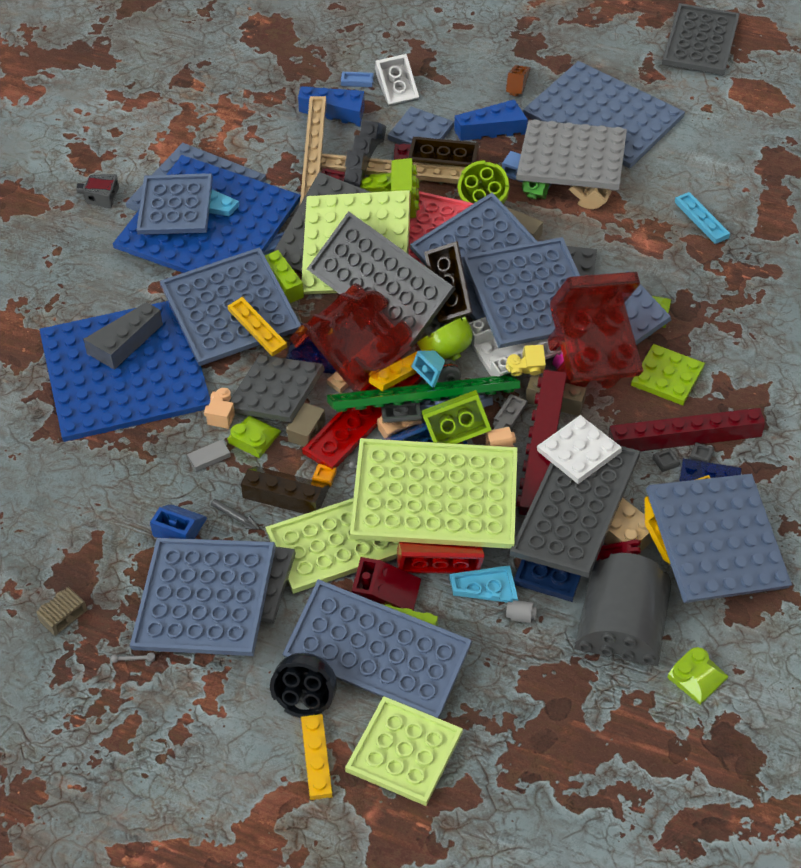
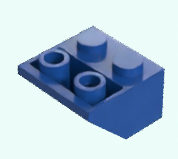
M172 504L159 507L150 521L153 537L195 539L207 516Z

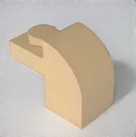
M570 186L569 188L579 198L577 204L587 209H597L607 202L612 192L610 189Z

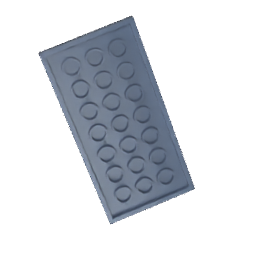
M318 579L282 655L284 657L296 653L317 655L331 666L337 679L380 697L385 696L439 719L472 645V640Z

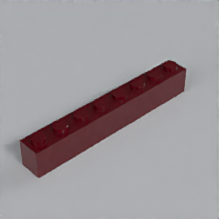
M544 370L543 377L539 376L537 388H540V393H536L534 404L538 405L537 410L533 409L531 421L535 422L534 426H530L528 437L532 439L531 443H527L525 455L529 456L528 461L524 460L522 472L526 473L525 478L521 477L519 489H522V495L517 496L516 507H520L519 515H527L551 463L537 451V446L558 431L567 373Z
M754 408L611 425L608 437L620 446L641 452L695 445L696 442L707 444L762 437L765 420L761 409Z

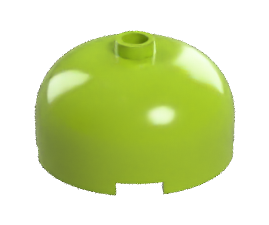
M485 160L474 162L461 172L457 183L459 197L461 201L476 203L487 196L486 193L490 194L492 192L504 204L509 194L508 176L498 164L485 162Z
M466 317L462 318V320L459 318L437 329L430 336H425L417 344L421 351H436L443 359L455 361L462 357L460 353L470 346L473 339V331Z

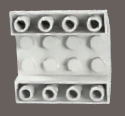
M486 317L469 323L473 331L471 343L474 352L490 376H502L510 373L505 367L507 358L511 354H516L520 359H523L522 353L526 345H543L545 360L563 352L561 349L563 345L557 337L498 348Z

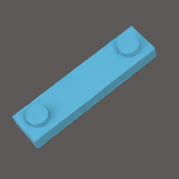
M690 192L675 198V204L714 244L730 237L727 229Z

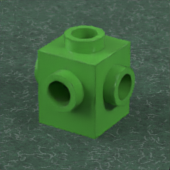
M523 181L522 189L530 199L536 200L537 197L546 199L550 183Z

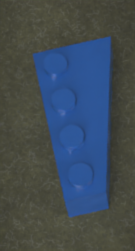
M300 87L298 95L299 112L308 114L310 96H326L325 117L327 119L333 120V118L340 119L342 123L348 124V122L355 123V126L361 127L365 107L364 91Z
M514 99L455 115L454 131L460 141L482 139V136L495 138L501 134L513 136V133H521V135H525L528 119Z

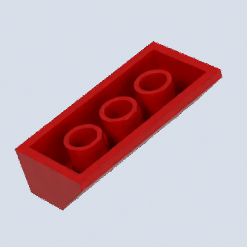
M399 542L397 547V568L408 573L452 574L480 570L484 560L482 547Z

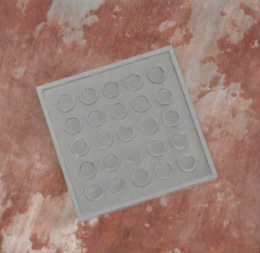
M528 120L516 180L619 190L627 129Z

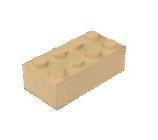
M622 497L604 543L609 545L638 539L641 540V546L639 547L642 551L653 542L645 526V514Z

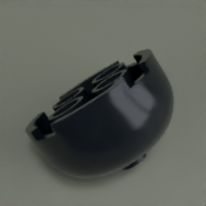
M296 653L283 659L275 669L270 681V692L273 700H277L285 708L284 712L298 718L318 715L326 709L328 710L337 689L336 676L331 666L321 657L311 653ZM302 693H306L303 703L309 708L307 710H302L295 706Z

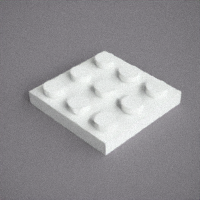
M580 415L537 446V451L579 484L622 452V447Z

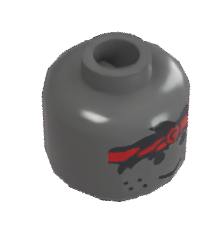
M444 359L445 363L438 381L460 380L461 372L458 364L452 359Z

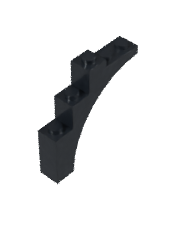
M362 120L360 135H355L352 151L347 150L344 182L360 188L374 150L380 143L384 142L387 126L379 122Z

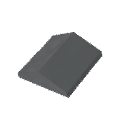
M411 401L404 402L403 405L388 403L381 407L382 423L422 420L419 403H411Z

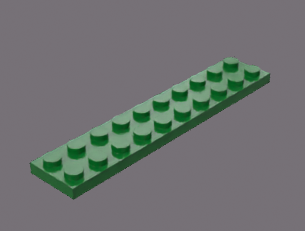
M508 374L437 382L435 387H431L429 384L392 387L383 392L379 389L327 395V403L334 410L336 409L337 412H344L348 408L353 407L361 410L366 409V406L370 405L384 407L388 403L403 405L405 401L421 403L423 399H430V401H439L441 397L453 399L477 390V393L485 392L487 395L496 394V391L502 390L505 393L514 392V389L520 388V381Z

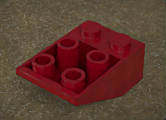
M361 557L351 592L380 604H389L402 609L409 608L414 611L421 578L381 560Z

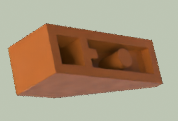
M515 65L508 72L506 92H509L512 96L522 94L531 67Z

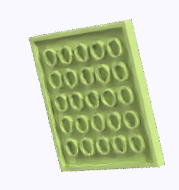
M410 190L307 196L302 265L304 294L337 293L309 272L307 268L348 211L409 254Z

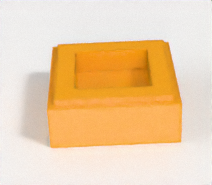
M318 464L312 480L329 484L331 487L337 473V468L332 470L325 465Z

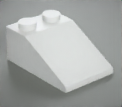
M407 54L376 61L375 71L388 105L419 98Z

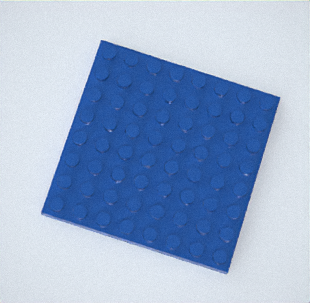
M181 155L166 175L212 173V190L239 201V207L230 216L209 213L207 233L138 235L136 231L139 216L138 210L113 242V247L182 273L259 247L264 253L300 202L301 195Z
M168 301L151 304L160 309L163 325L115 370L88 355L83 339L135 308L39 329L63 442L205 410L206 405L210 404V396L202 368L198 365Z

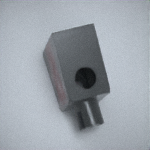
M117 174L90 175L86 184H77L76 191L77 193L84 194L87 204L111 209L119 188Z

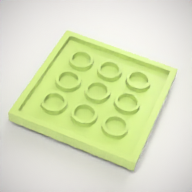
M383 696L349 759L345 772L427 806L463 733V728Z

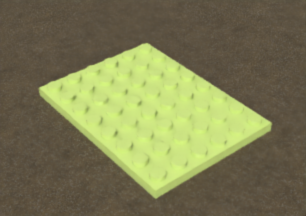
M360 438L350 539L511 549L515 541L517 447Z

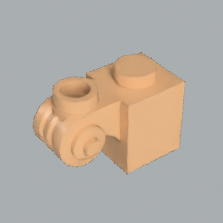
M220 388L216 392L213 391L211 393L210 404L206 405L204 410L207 425L230 428L235 411L234 404L229 402L231 392L228 388Z

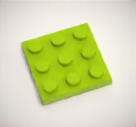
M653 344L635 374L631 386L684 405L704 369L705 363Z

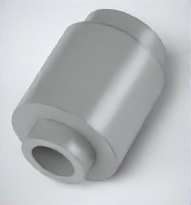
M513 600V602L507 603L506 618L511 619V621L531 623L532 619H536L537 607H533V602Z

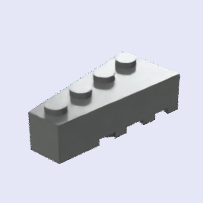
M146 302L83 339L87 354L115 370L163 325L160 309Z

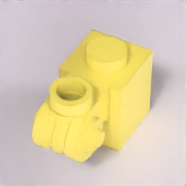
M543 345L524 346L523 359H520L516 354H511L507 358L505 367L512 376H520L522 373L539 375L543 373L546 366Z

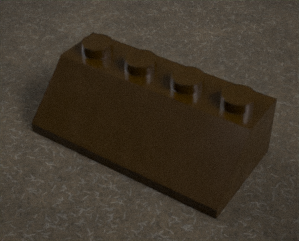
M413 136L408 158H412V161L416 163L467 167L478 161L479 143Z
M455 241L425 251L427 268L456 288L437 313L438 322L449 324L459 318L461 320L464 317L467 318L473 311L458 242Z
M258 466L249 468L241 482L244 499L303 514L320 509L330 487L326 483Z

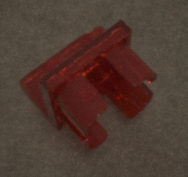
M637 272L569 277L552 298L550 309L555 329L548 338V345L550 351H556L559 346L561 347L564 361L556 371L567 373L566 383L585 388L590 381L603 380L601 383L602 388H610L616 385L621 378L640 376L643 372L625 307L627 299L640 285Z
M357 283L353 284L345 293L340 294L322 312L315 314L307 323H303L289 338L296 348L310 338L354 392L360 391L368 385L370 376L392 365L412 348L409 345L412 340V332L407 323L402 320L394 327L382 312L388 305L387 299L377 291L365 292Z

